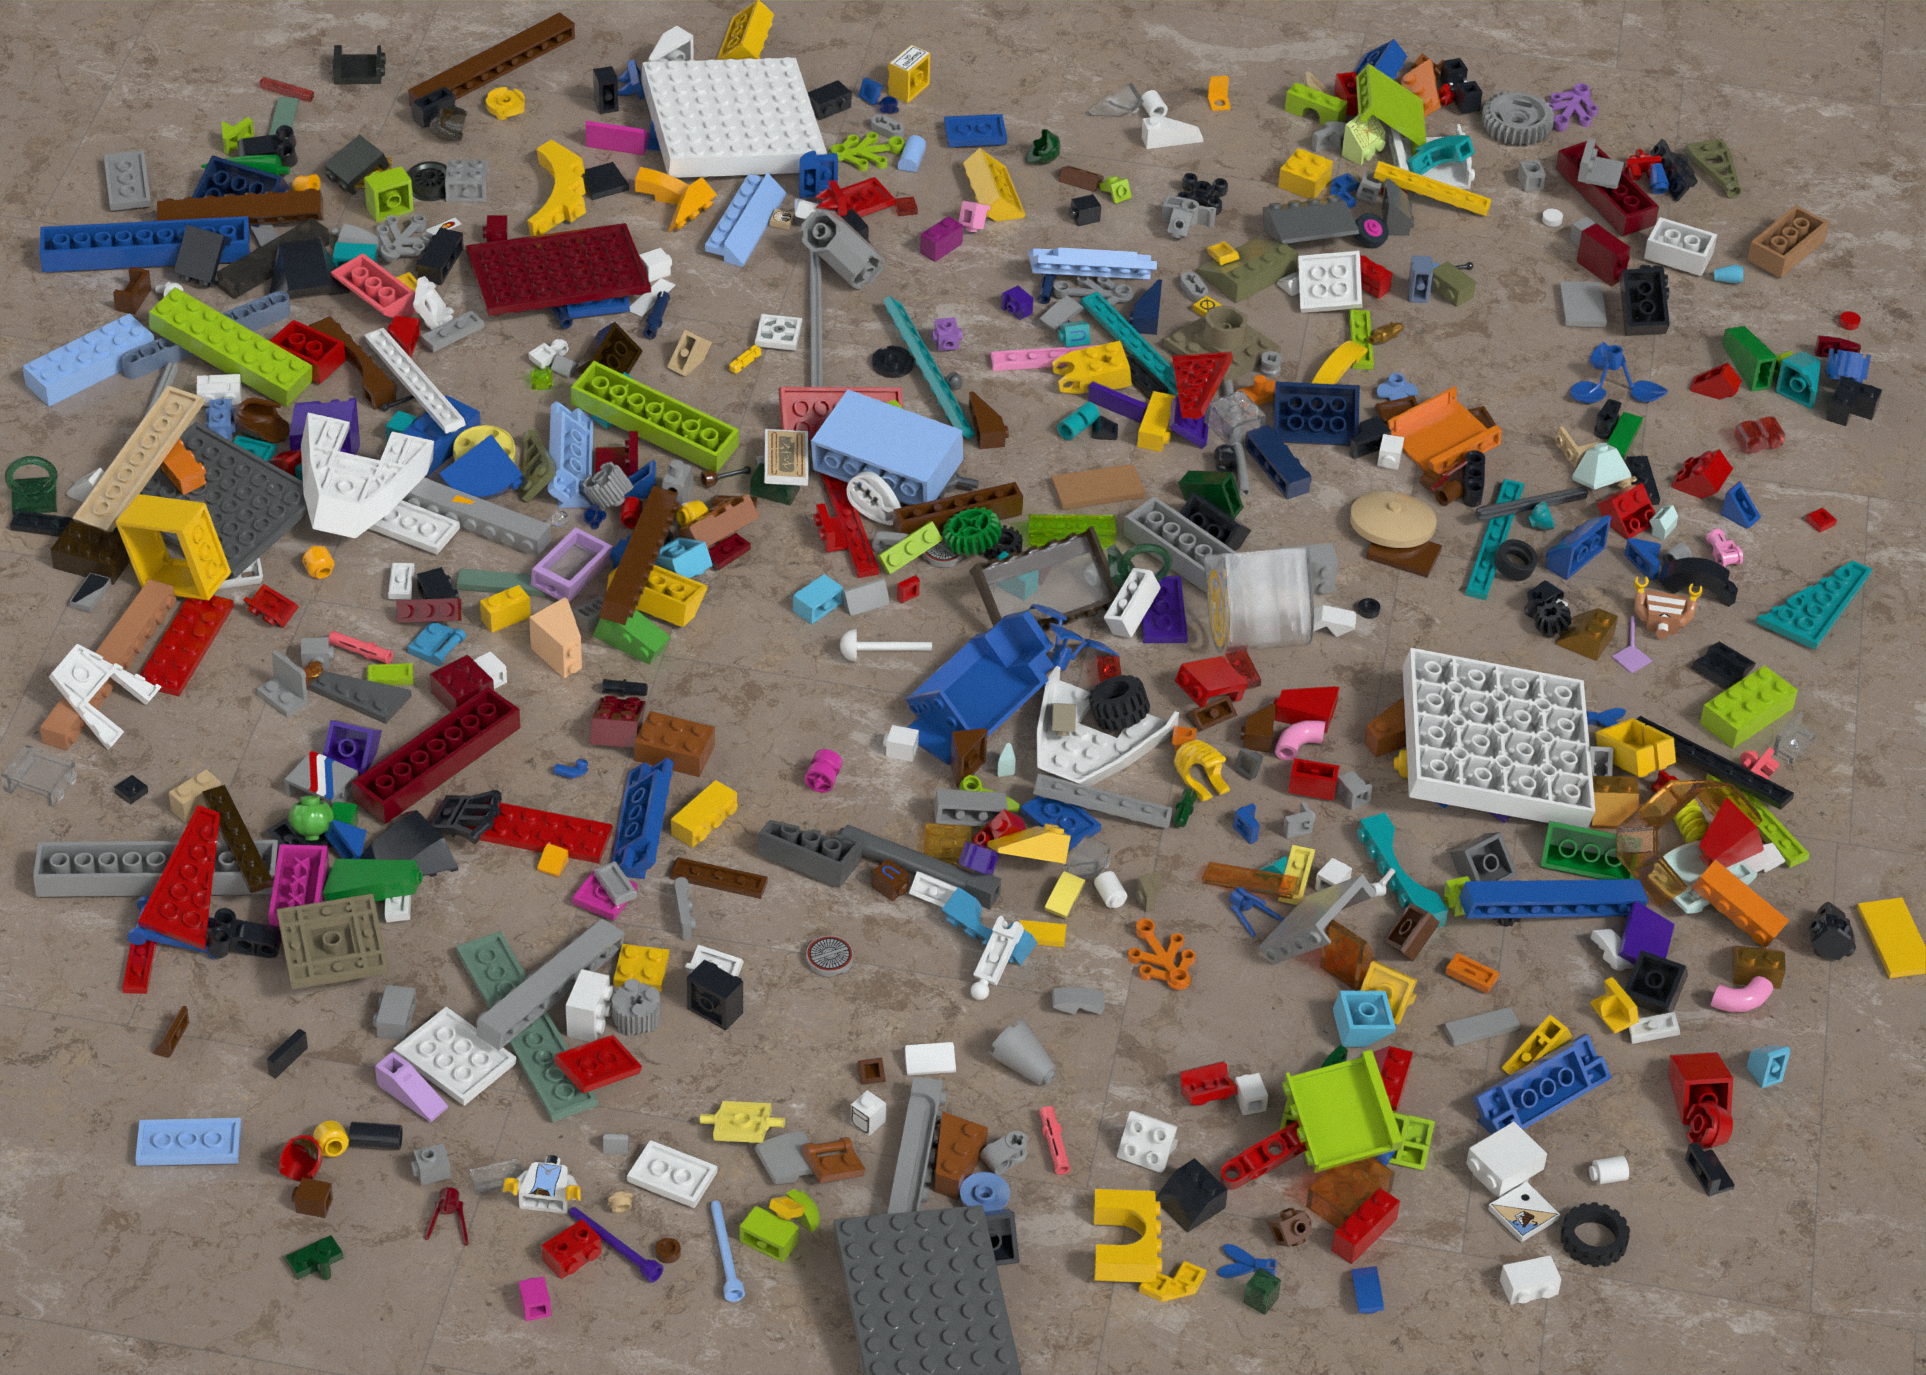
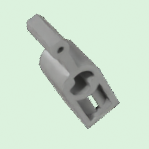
M1171 195L1166 196L1162 212L1163 222L1170 223L1173 208L1176 206L1194 211L1190 226L1201 224L1207 225V227H1214L1216 208L1199 206V203L1192 199Z

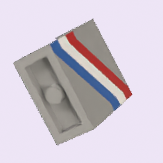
M311 750L306 757L300 760L296 768L286 775L284 781L286 795L291 797L299 788L314 796H319L332 809L334 801L345 803L353 794L352 781L358 778V771Z

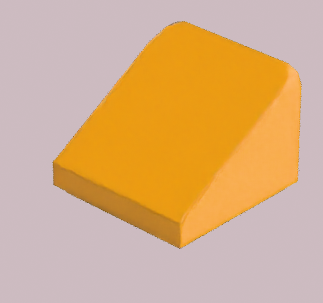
M547 844L539 861L537 871L559 877L569 862L568 850Z

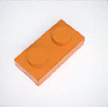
M1458 952L1446 967L1445 974L1486 994L1495 985L1500 974Z

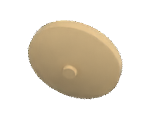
M1391 491L1372 492L1361 496L1353 503L1350 513V523L1359 535L1373 543L1393 548H1409L1424 544L1433 537L1437 523L1434 511L1426 503L1413 496Z

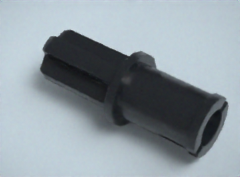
M603 679L602 693L622 694V697H625L626 694L646 696L648 685L646 683L628 682L627 679L623 681Z

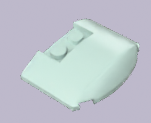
M1702 840L1684 844L1668 852L1657 862L1654 872L1651 871L1649 877L1686 913L1702 912L1703 907L1710 904L1692 888L1708 868L1700 859L1699 844ZM1744 861L1726 868L1746 885L1750 884L1757 877V873Z

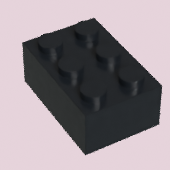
M1664 268L1623 269L1619 282L1625 336L1666 334L1670 322Z

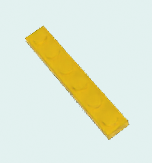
M1378 161L1373 178L1381 182L1390 179L1401 189H1408L1419 195H1425L1437 201L1446 202L1457 208H1464L1487 216L1492 200Z

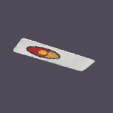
M453 218L425 231L436 235L439 228L450 230L462 223Z

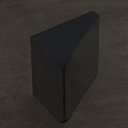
M1100 415L1092 424V438L1117 440L1118 424Z

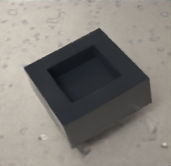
M134 775L129 776L114 786L115 793L130 805L148 793V786Z

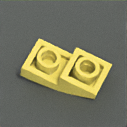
M1064 871L1045 905V910L1067 919L1074 902H1076L1085 884V880Z

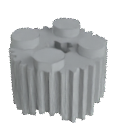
M612 462L603 464L600 467L601 471L593 477L589 475L582 483L584 493L599 512L604 511L610 505L617 507L625 501L624 495L633 488V485L618 465L614 466Z
M629 979L625 981V985L623 984L622 987H618V990H615L611 998L613 1023H615V1026H618L619 1033L622 1032V1035L627 1034V1037L635 1033L654 1032V1029H657L660 1018V995L657 989L653 986L650 987L649 984L645 985L644 982L640 984L636 979Z

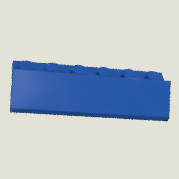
M668 757L652 767L644 762L628 773L611 863L615 861L627 878L645 879L646 870L650 869L656 862V853L663 826V816L666 810V801L674 764Z
M1582 1034L1472 1097L1480 1115V1118L1476 1120L1491 1135L1512 1122H1515L1524 1130L1611 1079L1612 1077L1604 1057L1597 1056L1589 1034Z

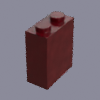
M1595 223L1582 230L1576 262L1612 287L1619 283L1623 269L1628 267L1631 247Z

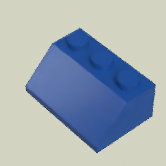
M1392 39L1367 52L1354 72L1358 75L1369 63L1394 80L1397 77V72L1404 66L1403 63L1408 56L1396 40Z
M1605 515L1590 519L1581 526H1577L1569 536H1565L1558 545L1548 550L1546 554V568L1561 578L1568 580L1605 549L1611 516Z

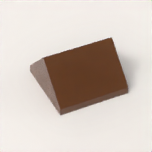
M980 728L952 732L950 764L956 787L959 788L963 778L974 775L986 762L987 729Z
M1410 903L1383 942L1411 961H1414L1440 922L1428 911Z

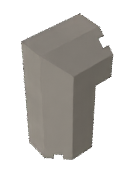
M828 210L811 212L802 223V242L812 252L823 258L852 287L860 290L864 288L862 284L867 283L869 285L873 283L882 272L884 266L881 264V261L885 262V258L839 215Z

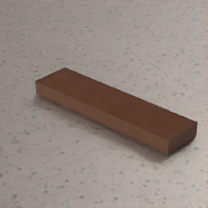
M677 857L670 873V879L672 880L683 877L690 884L758 899L762 898L768 883L767 876Z

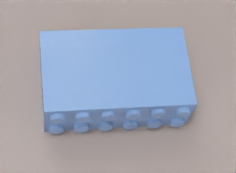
M851 390L845 392L811 440L813 470L848 483L860 473L859 471L876 473L889 485L898 501L908 505L936 500L963 461L962 430Z

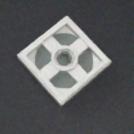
M761 314L755 345L764 348L796 351L802 327V318Z

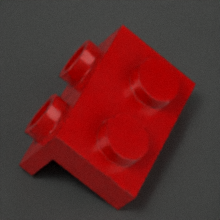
M825 503L816 504V514H813L815 527L818 526L820 541H823L826 552L847 549L848 544L838 517L830 518Z
M265 584L260 587L252 599L246 596L243 599L248 605L247 610L255 616L261 614L268 624L272 626L277 624L282 628L285 627L299 608L295 602Z
M1224 1061L1179 1073L1181 1094L1191 1105L1200 1106L1208 1101L1216 1099L1225 1100L1232 1095L1238 1094L1237 1085L1228 1076L1227 1064Z

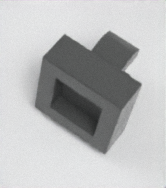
M1246 747L1240 749L1233 769L1250 780L1255 779L1263 756L1256 751H1250Z

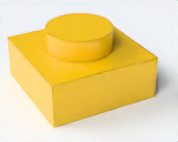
M787 1196L772 1198L769 1208L777 1212L776 1215L778 1217L790 1220L791 1218L802 1216L805 1206Z

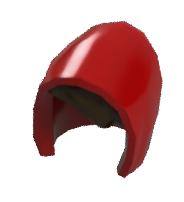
M299 1135L291 1138L281 1152L278 1171L287 1178L301 1182L302 1177L314 1179L321 1167L323 1158L322 1149L318 1141L310 1135Z

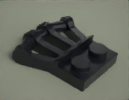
M492 790L472 796L446 795L430 824L442 835H452L453 838L459 835L467 838L472 844H476L480 841V836L484 832L492 829L494 819L499 816L501 812L499 803L502 800V794L498 790ZM464 826H477V827H476L474 830H471V829L466 828V827H464Z

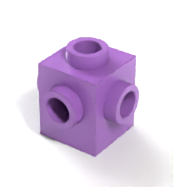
M955 317L935 319L932 341L937 344L938 351L959 349V341L962 340V329L958 328Z

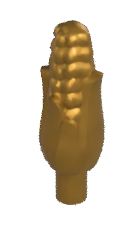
M1391 321L1389 324L1379 327L1372 336L1368 337V342L1370 344L1376 342L1386 343L1392 338H1397V334L1404 328L1403 324Z

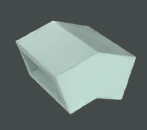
M1673 505L1662 506L1649 521L1653 528L1652 536L1664 541L1676 527L1678 515Z

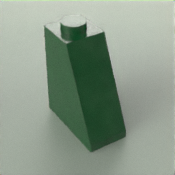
M1188 470L1178 482L1185 501H1188L1194 492L1205 497L1234 518L1244 508L1232 472Z

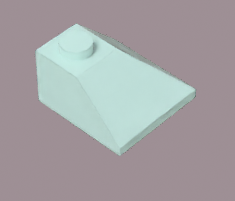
M1599 443L1594 448L1588 449L1572 475L1574 481L1594 490L1631 477V473L1617 448L1607 443Z

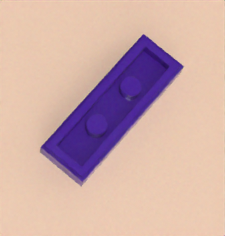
M1094 381L1089 385V402L1142 423L1148 404Z

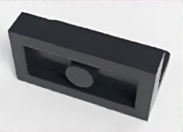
M1698 1142L1689 1144L1685 1161L1708 1197L1733 1190L1735 1184L1714 1151L1711 1149L1703 1151Z

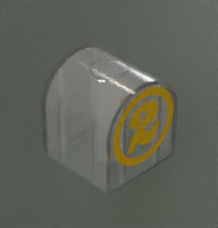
M1309 547L1204 555L1209 623L1213 642L1219 653L1305 646L1311 643L1314 630V599Z

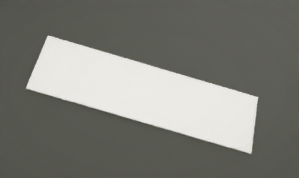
M660 278L651 287L650 293L643 294L630 306V312L642 317L654 306L658 292L662 291L663 294V291L668 293L676 285Z

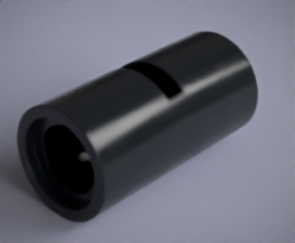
M351 1122L349 1129L350 1147L401 1149L403 1138L402 1125Z

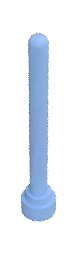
M714 1200L711 1203V1210L727 1280L723 1287L724 1296L727 1301L735 1302L745 1296L743 1283L736 1278L721 1204L718 1200Z

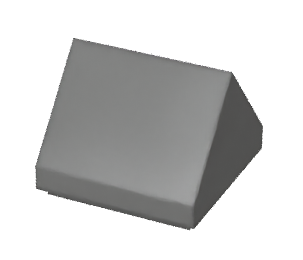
M556 354L551 366V372L569 378L576 371L578 363Z
M606 1133L603 1135V1154L628 1155L629 1134Z

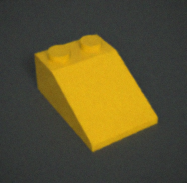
M1045 823L1044 827L1035 826L988 841L987 846L997 853L1065 864L1071 836L1064 833V829L1059 828L1058 825Z

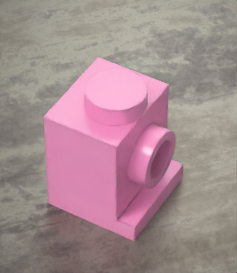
M963 201L959 223L966 226L965 230L977 232L978 229H983L987 210H990L991 206Z

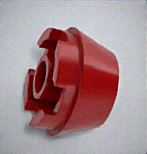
M1711 1100L1701 1104H1694L1690 1108L1687 1115V1120H1691L1690 1132H1686L1690 1143L1698 1142L1704 1150L1722 1146L1729 1141L1733 1130V1119L1729 1111Z

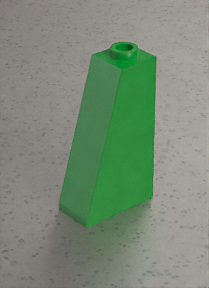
M1745 326L1725 329L1722 345L1749 390L1754 392L1770 389L1777 356Z
M335 859L322 894L325 901L373 894L375 902L385 900L386 898L392 899L393 897L416 894L418 885L422 883L423 874L419 870L416 860Z

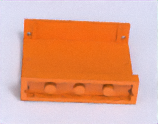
M1456 386L1443 391L1431 399H1427L1425 402L1408 409L1387 422V427L1391 430L1392 436L1404 437L1403 451L1423 471L1430 468L1441 475L1456 464L1464 462L1469 451L1477 450L1485 453L1501 445L1502 429L1498 425L1487 429L1456 400Z

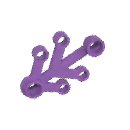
M1578 83L1572 88V91L1551 94L1549 107H1552V112L1565 109L1563 114L1554 116L1553 127L1556 131L1563 132L1568 128L1569 118L1574 111L1579 116V124L1582 127H1589L1591 125V117L1597 116L1598 106L1594 105L1589 98L1591 91L1587 84ZM1572 98V100L1561 102L1562 99ZM1580 101H1582L1586 105V112L1579 104Z

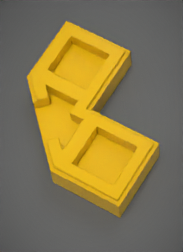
M1183 1261L1174 1278L1157 1272L1156 1283L1142 1282L1139 1286V1293L1160 1302L1196 1294L1206 1277L1207 1270Z

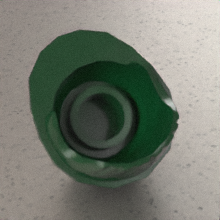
M1043 129L1041 131V138L1035 139L1033 146L1027 152L1026 161L1028 163L1041 162L1046 164L1055 161L1060 155L1061 144L1059 137L1048 129Z

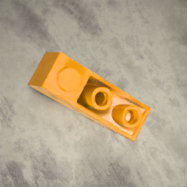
M703 177L689 185L680 196L668 228L669 233L674 229L679 231L687 224L686 221L688 219L693 221L701 214L700 211L702 209L707 211L714 205L712 201L717 194Z

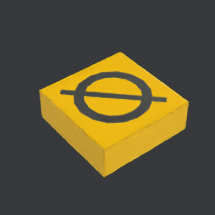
M1205 296L1193 305V311L1204 317L1209 310L1222 305Z

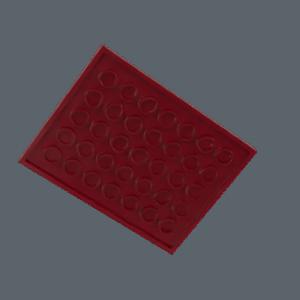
M626 223L466 245V253L488 316H499L511 312L519 313L532 309L540 310L552 306L561 307L573 303L581 304L594 300L602 301L608 298H623L624 296L643 295L651 292L650 281Z

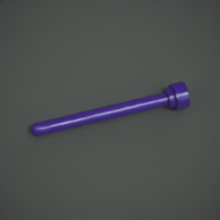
M572 1207L569 1209V1215L576 1221L583 1219L604 1242L638 1266L646 1280L653 1283L660 1278L664 1270L660 1263L656 1260L644 1259L578 1208Z

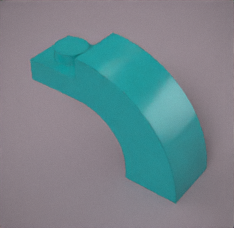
M1452 135L1421 145L1416 148L1417 153L1406 161L1410 172L1423 175L1431 168L1442 163H1461L1475 152L1470 136Z

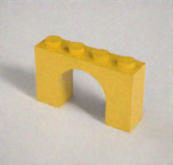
M1095 1189L1093 1205L1094 1225L1126 1226L1137 1231L1142 1238L1129 1245L1096 1244L1094 1281L1156 1283L1157 1272H1162V1257H1157V1254H1161L1162 1241L1161 1238H1157V1235L1161 1234V1220H1156V1217H1160V1201H1156L1155 1191Z

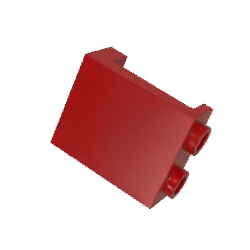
M1222 656L1182 663L1175 678L1177 685L1200 708L1205 707L1209 697L1227 694L1234 702L1241 701L1248 682Z

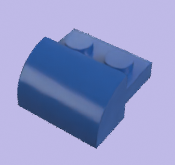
M814 150L802 155L799 160L800 199L816 197L820 191L829 188L828 181L836 180L838 183L837 153L817 155Z

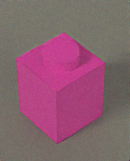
M544 1276L519 1281V1296L525 1321L550 1317L551 1304Z

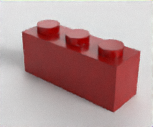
M1379 1188L1334 1232L1331 1251L1350 1264H1353L1397 1220L1400 1200Z

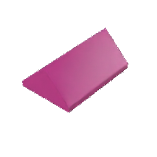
M586 121L585 124L586 147L644 155L646 152L650 133L644 129Z

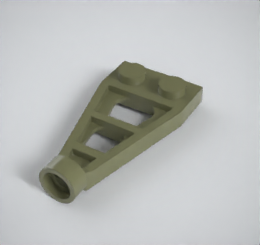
M1723 139L1686 144L1685 151L1692 162L1719 184L1729 198H1736L1741 194L1742 188L1739 185L1731 152ZM1721 157L1723 162L1710 164L1706 160ZM1727 170L1729 174L1720 175L1718 172Z
M527 430L522 435L525 447L522 465L524 479L522 480L523 483L520 486L521 499L527 503L556 476L555 462L540 439L539 433L535 430ZM532 438L533 442H528L527 440Z

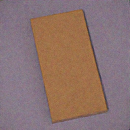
M1134 464L1051 476V483L1062 510L1145 498V490Z

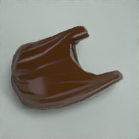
M252 397L247 398L236 407L234 413L235 426L242 434L249 438L278 443L287 439L290 433L289 423L276 410V408H281V404L278 402Z

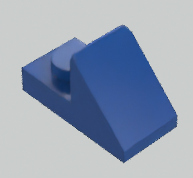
M1634 538L1627 539L1624 555L1644 576L1648 577L1649 581L1657 579L1660 568L1658 557L1661 544Z

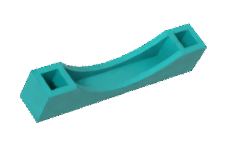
M1384 812L1360 819L1359 830H1357L1358 840L1366 847L1370 859L1375 861L1381 875L1385 876L1391 868L1395 870V873L1388 881V886L1396 894L1400 906L1406 910L1408 905L1412 903L1431 913L1440 922L1438 927L1445 926L1448 909L1438 893L1416 883L1400 867L1393 850L1395 827L1387 814Z

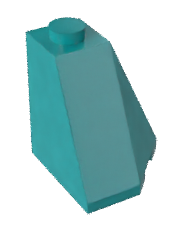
M1804 351L1784 358L1781 363L1775 392L1812 409L1818 389L1821 359Z

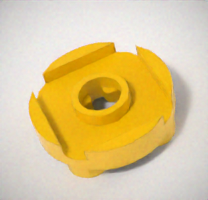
M507 87L495 88L488 93L486 109L491 114L496 115L497 119L505 120L508 117L524 113L525 96L520 90L513 88L514 91L507 90Z

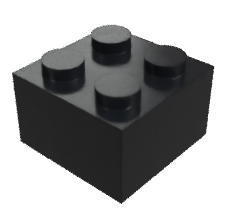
M1641 950L1624 991L1638 1007L1658 1014L1671 1013L1675 1009L1688 977L1687 967Z

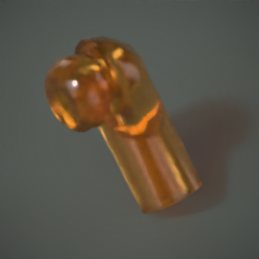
M312 661L309 666L303 669L306 673V685L322 673L323 667L319 661Z

